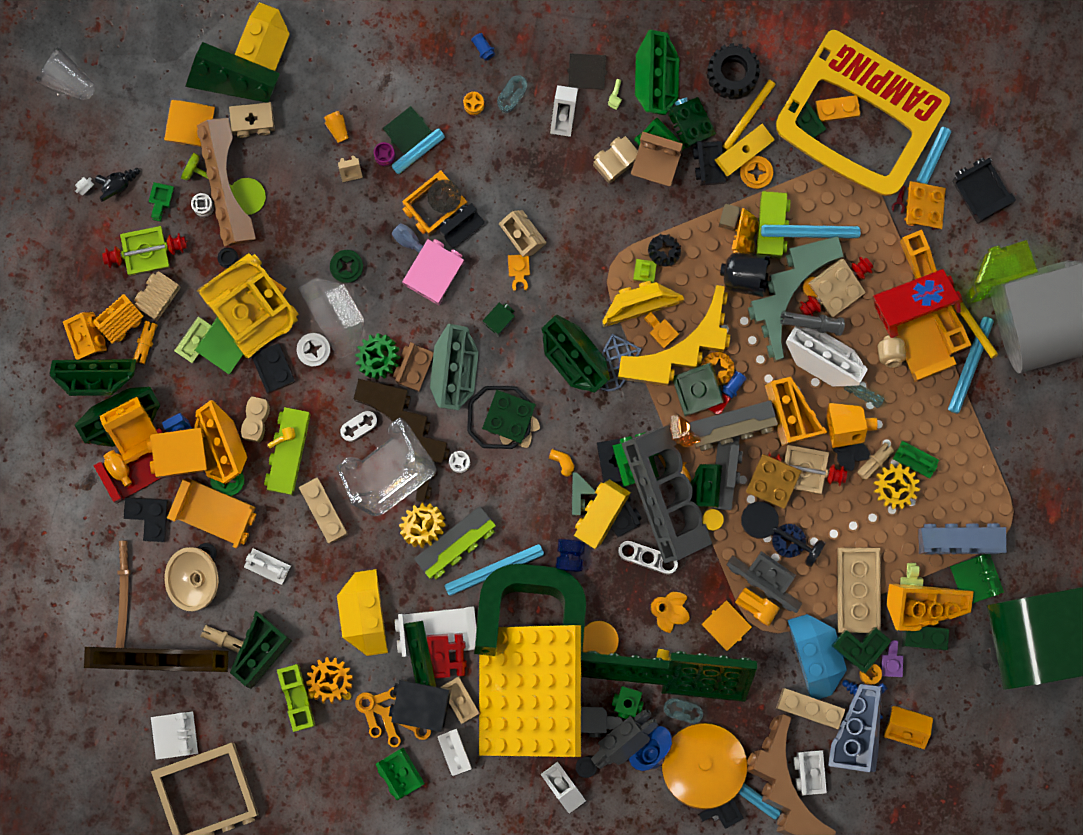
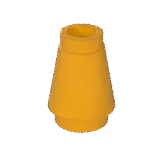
M336 111L324 117L326 121L324 124L335 140H337V143L349 138L343 114L341 115L339 111Z

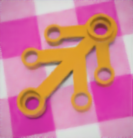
M394 687L390 688L387 692L375 696L367 692L358 695L355 706L359 712L365 714L370 728V736L378 738L382 734V729L375 720L373 713L375 712L382 716L389 737L388 744L391 747H398L401 739L396 734L393 722H391L392 717H389L390 706L384 708L378 705V703L390 698L392 700L396 699V697L393 698L390 694ZM364 699H368L370 701V705L368 707H364L362 705V701ZM399 724L413 731L416 738L420 740H425L431 735V730L427 729L426 735L422 736L419 734L420 728ZM375 727L379 729L377 736H374L371 732ZM392 737L398 738L397 745L391 744L390 740Z

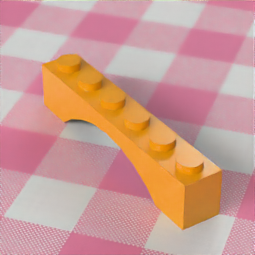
M919 230L902 237L900 244L915 279L936 272L931 250L923 231ZM952 305L932 313L949 355L968 349L971 346L966 331Z

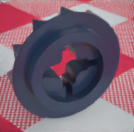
M784 524L779 527V529L789 535L793 532L792 536L806 544V536L798 526ZM774 532L772 544L779 555L792 558L804 550L796 544H790L786 549V541L781 539V535Z

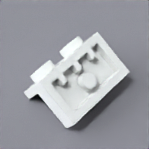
M455 729L439 735L438 740L451 775L454 776L472 769L458 730Z

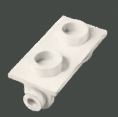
M254 548L248 554L244 568L281 585L291 567Z

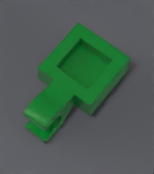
M153 182L149 198V204L154 205L151 214L152 220L161 222L163 208H170L175 189L173 186Z

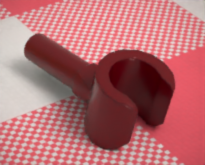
M904 185L899 190L896 202L891 206L892 212H894L896 204L902 207L900 214L904 211L905 207L902 203L906 187Z

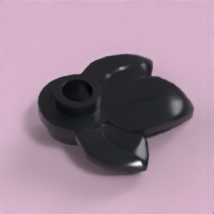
M863 443L847 445L844 448H832L837 453L839 465L841 467L844 466V469L848 471H853L855 461L867 460L871 455Z

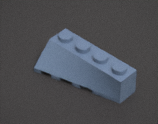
M998 523L987 524V527L980 528L979 524H966V528H958V524H945V528H937L936 524H924V528L918 529L919 555L1007 553L1006 527H1000Z

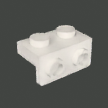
M823 750L797 752V757H794V769L799 772V778L795 779L796 790L800 791L802 796L827 793Z

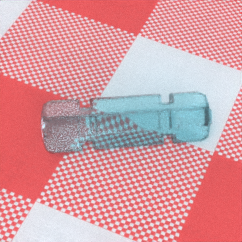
M862 385L844 386L846 391L849 393L853 392L855 396L868 403L871 402V405L877 408L881 407L884 401L882 396L874 395L873 391Z

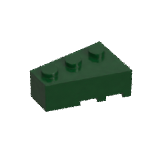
M257 611L254 613V619L246 632L242 648L239 649L230 671L231 675L249 689L255 686L292 642L287 635Z

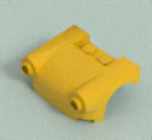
M249 253L197 289V292L218 317L246 358H250L274 338L286 334L292 328V325L298 321L297 316L299 315L296 309L287 302L266 271L260 266L262 263L255 254L251 255Z

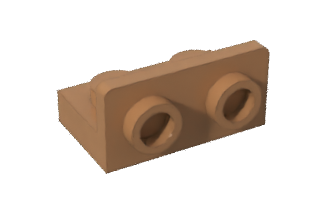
M410 342L409 347L405 346L401 358H404L402 365H398L393 375L396 378L395 382L420 392L433 360L434 352Z

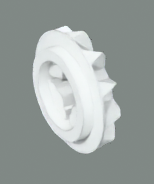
M318 333L304 335L297 344L299 359L311 367L324 363L330 354L329 342ZM309 342L315 347H320L317 350V358L312 353H307L310 350Z

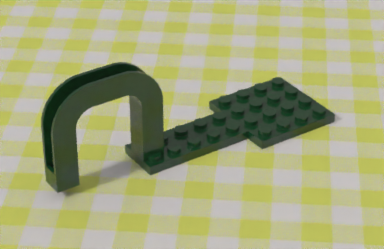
M510 564L493 571L482 585L474 654L496 655L500 604L504 596L512 592L550 595L557 598L562 604V626L581 625V677L662 685V694L746 701L757 671V661H752L750 658L732 659L724 655L712 657L704 653L692 655L683 651H677L675 653L671 652L669 661H665L657 657L645 659L637 655L625 657L617 653L605 655L599 654L596 651L582 652L586 597L580 583L564 570L546 566Z

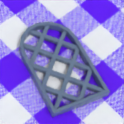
M612 334L602 355L606 351L608 358L606 362L609 361L611 367L608 369V372L612 371L614 377L607 383L615 381L617 387L609 389L606 383V388L601 387L600 389L615 391L621 388L626 380H623L620 385L618 384V377H616L614 370L619 369L620 366L613 367L611 360L619 358L620 361L621 356H631L635 352H637L635 357H638L642 349ZM615 338L623 341L624 343L617 344ZM613 339L614 346L608 347ZM625 345L627 352L620 354L618 347ZM628 345L636 348V350L630 351ZM616 348L617 356L610 358L608 350Z

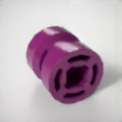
M386 142L376 145L373 151L376 162L384 167L391 165L395 160V152L392 145Z

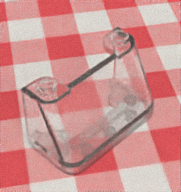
M401 418L392 422L388 428V433L392 438L365 459L348 457L337 466L351 504L372 516L382 515L436 472L434 462L408 423Z

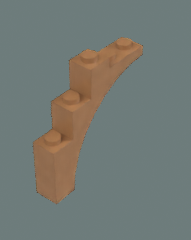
M784 714L776 716L770 723L769 729L771 731L769 737H766L762 744L764 750L754 751V753L750 754L747 761L749 765L747 772L769 782L765 784L762 790V795H764L762 802L783 811L777 820V825H779L777 832L783 835H835V830L823 824L807 809L792 784L786 760V738L791 717Z

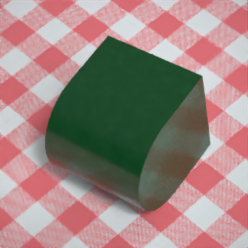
M1083 587L986 605L1003 690L1083 676Z

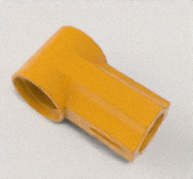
M747 588L743 589L735 601L736 604L753 614L754 618L767 626H770L780 610L777 605L765 598L762 599Z

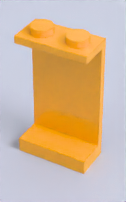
M932 313L897 326L898 336L896 338L902 339L905 343V360L915 382L956 365L954 357H950Z
M185 478L181 482L167 519L174 522L176 520L183 521L234 543L233 547L238 548L241 544H245L249 535L246 532L249 525H253L257 514L254 513L255 506L190 478Z

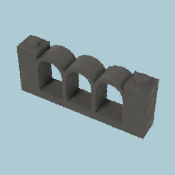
M666 425L655 428L621 443L664 563L680 560L711 545L712 541L706 524H702L701 511L694 502L690 501L693 491L691 483L684 474L680 473L683 462L679 451L674 447L677 443L671 426ZM656 453L660 454L665 461V472L657 479L648 458ZM667 481L675 489V499L668 506L665 505L658 486ZM677 509L683 513L685 518V527L678 534L675 533L668 514Z

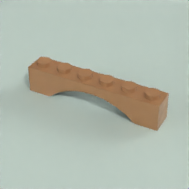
M229 118L206 120L197 125V134L201 142L202 156L207 168L206 174L210 182L211 196L216 208L215 214L220 226V236L224 246L246 244L256 238L252 220L237 203L228 182L226 162L228 149L233 139Z

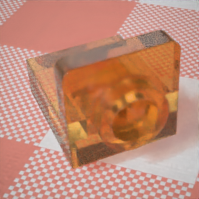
M680 415L671 416L670 432L673 441L683 447H690L694 443L701 441L700 436L689 430V421Z

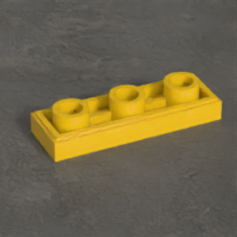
M762 123L716 158L715 161L725 175L729 176L775 139Z

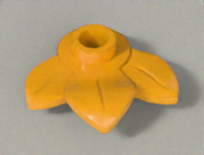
M670 592L666 597H657L652 601L651 612L657 617V625L661 630L671 633L674 624H685L690 620L689 613L683 607L687 599L685 594ZM660 604H664L665 609L662 612L659 610Z

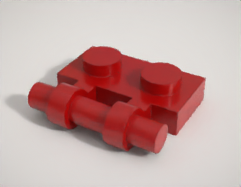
M455 633L454 642H449L448 634L427 635L434 678L450 677V669H456L457 676H465L467 660L464 659L466 642L463 641V633ZM449 650H455L456 660L450 661Z

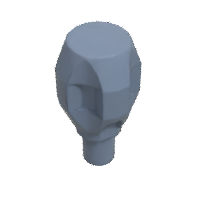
M400 223L393 230L392 236L399 244L412 250L415 249L420 253L423 245L419 243L418 237L412 229Z

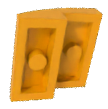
M171 100L164 141L202 148L197 134V125L206 120L213 119L215 107Z

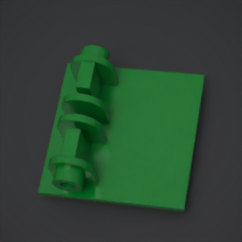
M984 554L950 566L957 588L959 590L974 591L972 604L1004 593L990 554Z

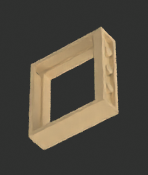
M229 743L151 771L172 835L181 834L161 777L229 754L249 812L185 835H215V830L222 828V831L225 832L234 829L235 823L242 821L243 825L255 821L254 817L259 815L235 743Z

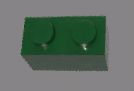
M922 627L918 631H903L902 647L946 651L948 650L949 629Z

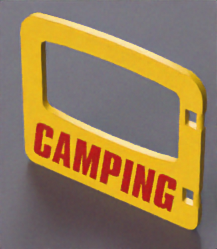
M831 30L825 36L776 121V130L787 142L832 171L880 195L891 196L897 193L904 184L950 103V97L940 89L843 33ZM824 49L830 52L826 61L820 58ZM824 80L856 95L882 110L911 131V138L889 175H880L854 163L823 145L796 125V118L819 81ZM793 101L799 104L795 113L788 110Z

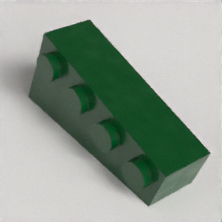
M202 42L195 55L185 87L268 103L280 73Z

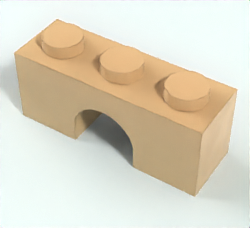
M315 478L300 486L299 489L328 544L331 545L346 537L348 533L320 480Z
M786 688L782 689L776 709L834 729H839L845 709Z

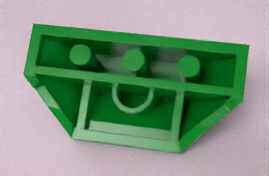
M648 30L636 53L635 96L647 113L666 115L678 99L679 56L670 41L668 33Z

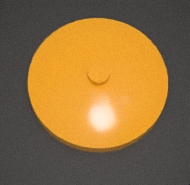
M713 724L691 725L679 731L672 738L671 748L662 763L663 779L670 793L681 803L703 810L718 808L730 802L741 790L747 774L746 755L738 739L726 729Z

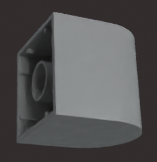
M1067 260L987 282L1001 338L1008 358L1017 373L1083 356L1082 261Z

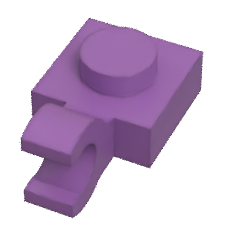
M891 640L888 645L887 655H881L882 676L903 677V656L897 655V640Z

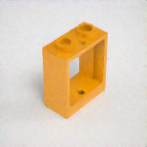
M441 170L402 201L404 213L408 218L413 217L417 221L415 226L422 234L427 233L429 237L441 228L440 224L446 218L450 217L452 219L458 214L456 211L464 204L468 206V202ZM439 183L457 206L429 227L411 205Z

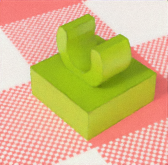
M636 259L633 281H651V283H654L657 264L653 261Z

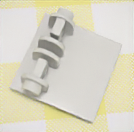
M193 712L151 717L156 759L198 754Z

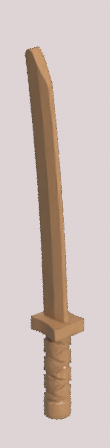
M119 541L120 570L118 575H120V594L115 648H124L128 610V581L131 570H128L127 541Z

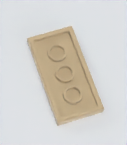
M837 548L838 633H842L844 630L850 633H869L873 627L881 631L880 548Z

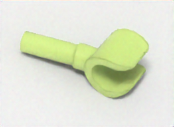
M620 79L616 80L614 91L608 101V105L617 110L622 101L621 98L617 97L621 85Z

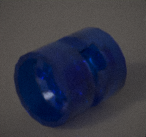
M558 539L557 551L560 553V556L556 557L555 568L564 571L582 572L584 560L581 558V555L585 552V542Z

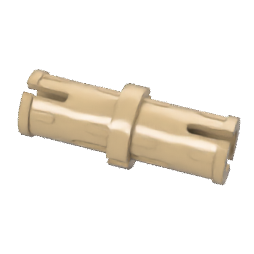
M207 624L203 629L204 632L201 634L202 638L217 643V646L221 648L224 646L237 653L244 641L228 635V632H221Z

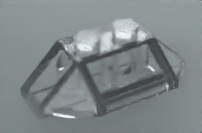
M315 278L299 287L298 289L338 360L357 351L365 321L345 285Z

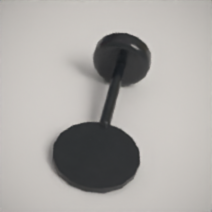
M754 502L743 510L741 525L749 536L756 539H765L776 532L809 552L805 564L810 568L826 544L823 540H818L813 548L779 529L778 514L768 503Z

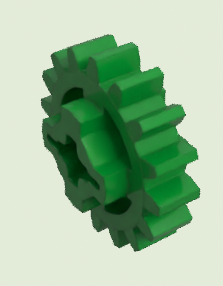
M377 333L375 337L370 334L368 341L362 340L363 346H357L360 353L355 354L359 358L356 365L360 366L359 371L364 373L365 376L379 380L380 376L386 378L387 372L393 374L391 369L393 366L398 367L395 360L400 359V356L396 355V352L400 349L395 346L396 342L390 339L389 336ZM374 354L379 355L382 358H377L374 356Z

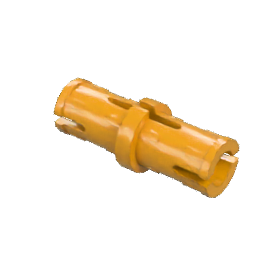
M149 321L144 322L141 336L137 339L138 346L133 357L137 363L139 361L140 364L144 365L149 349L153 346L152 339L158 326L155 323L151 324Z

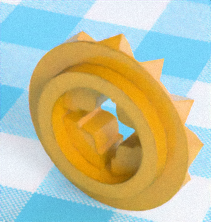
M753 156L741 166V180L747 187L754 189L763 188L772 180L773 167L766 158ZM756 164L758 170L763 173L759 175L757 181L754 174L748 173L754 171Z
M712 352L703 359L701 366L707 363H712L715 366L718 360H720V367L726 370L720 371L717 374V380L719 385H723L732 378L734 363L728 355L722 352Z

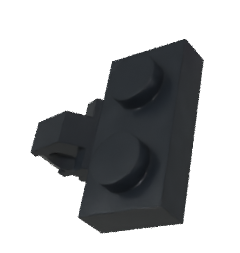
M733 799L721 807L706 809L698 814L701 822L711 817L714 821L719 819L724 829L744 819Z

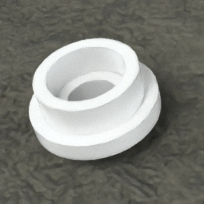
M83 177L75 185L77 187L75 192L84 195L94 185L91 182L92 178L86 179Z

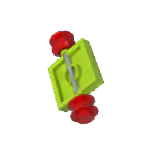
M161 226L120 234L123 251L117 246L114 247V251H109L105 248L102 257L104 264L108 265L109 268L112 267L113 263L121 266L125 259L127 273L131 276L170 268L167 255L168 249L173 255H175L176 250L184 253L187 243L185 236L181 237L180 233H178L177 238H172L169 235L167 242H165L163 229Z

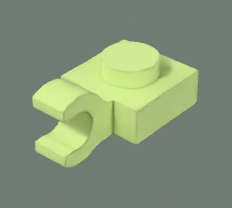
M907 563V577H901L900 584L923 586L922 577H918L919 566H916V563Z

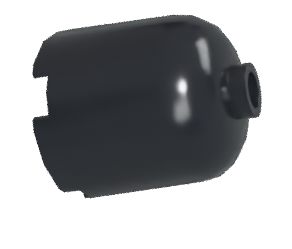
M743 252L731 254L726 264L722 263L720 276H724L725 286L733 292L764 297L769 273H766L767 266L770 265V256Z

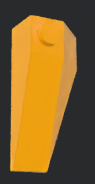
M889 584L887 607L896 630L918 631L922 627L938 624L939 621L953 619L970 613L974 591Z

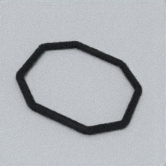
M485 386L468 403V434L482 448L513 449L519 444L518 442H514L512 445L484 444L471 431L472 404L486 390H514L523 400L531 401L515 386ZM531 419L528 424L523 440L530 434Z

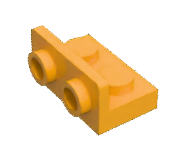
M82 312L63 321L76 360H83L93 354L107 351L105 339L101 331L93 323V320L96 319L94 312Z

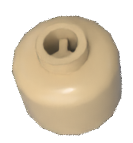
M888 335L879 342L877 347L880 362L888 368L901 366L902 362L906 359L904 341L896 337L890 338Z

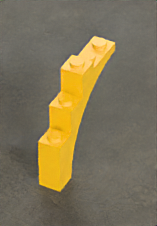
M716 285L712 303L706 316L698 327L683 341L670 349L652 355L639 357L621 356L618 379L668 386L669 381H673L675 369H671V366L696 368L697 364H701L702 352L699 349L724 352L725 347H729L730 335L727 334V329L719 328V325L724 324L725 313H721L722 304L726 305L728 292H724L725 286Z

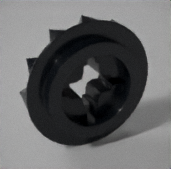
M660 234L655 238L653 237L649 243L648 254L657 265L671 266L681 256V245L677 242V238L671 237L670 234ZM662 244L666 248H672L668 251V255L664 251H659L663 246Z

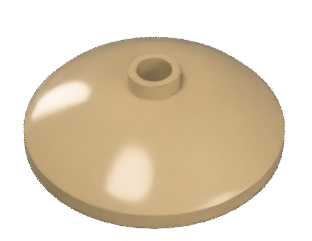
M189 547L177 551L168 561L164 577L166 591L172 602L186 611H198L207 607L216 595L219 582L218 571L212 558L199 548Z

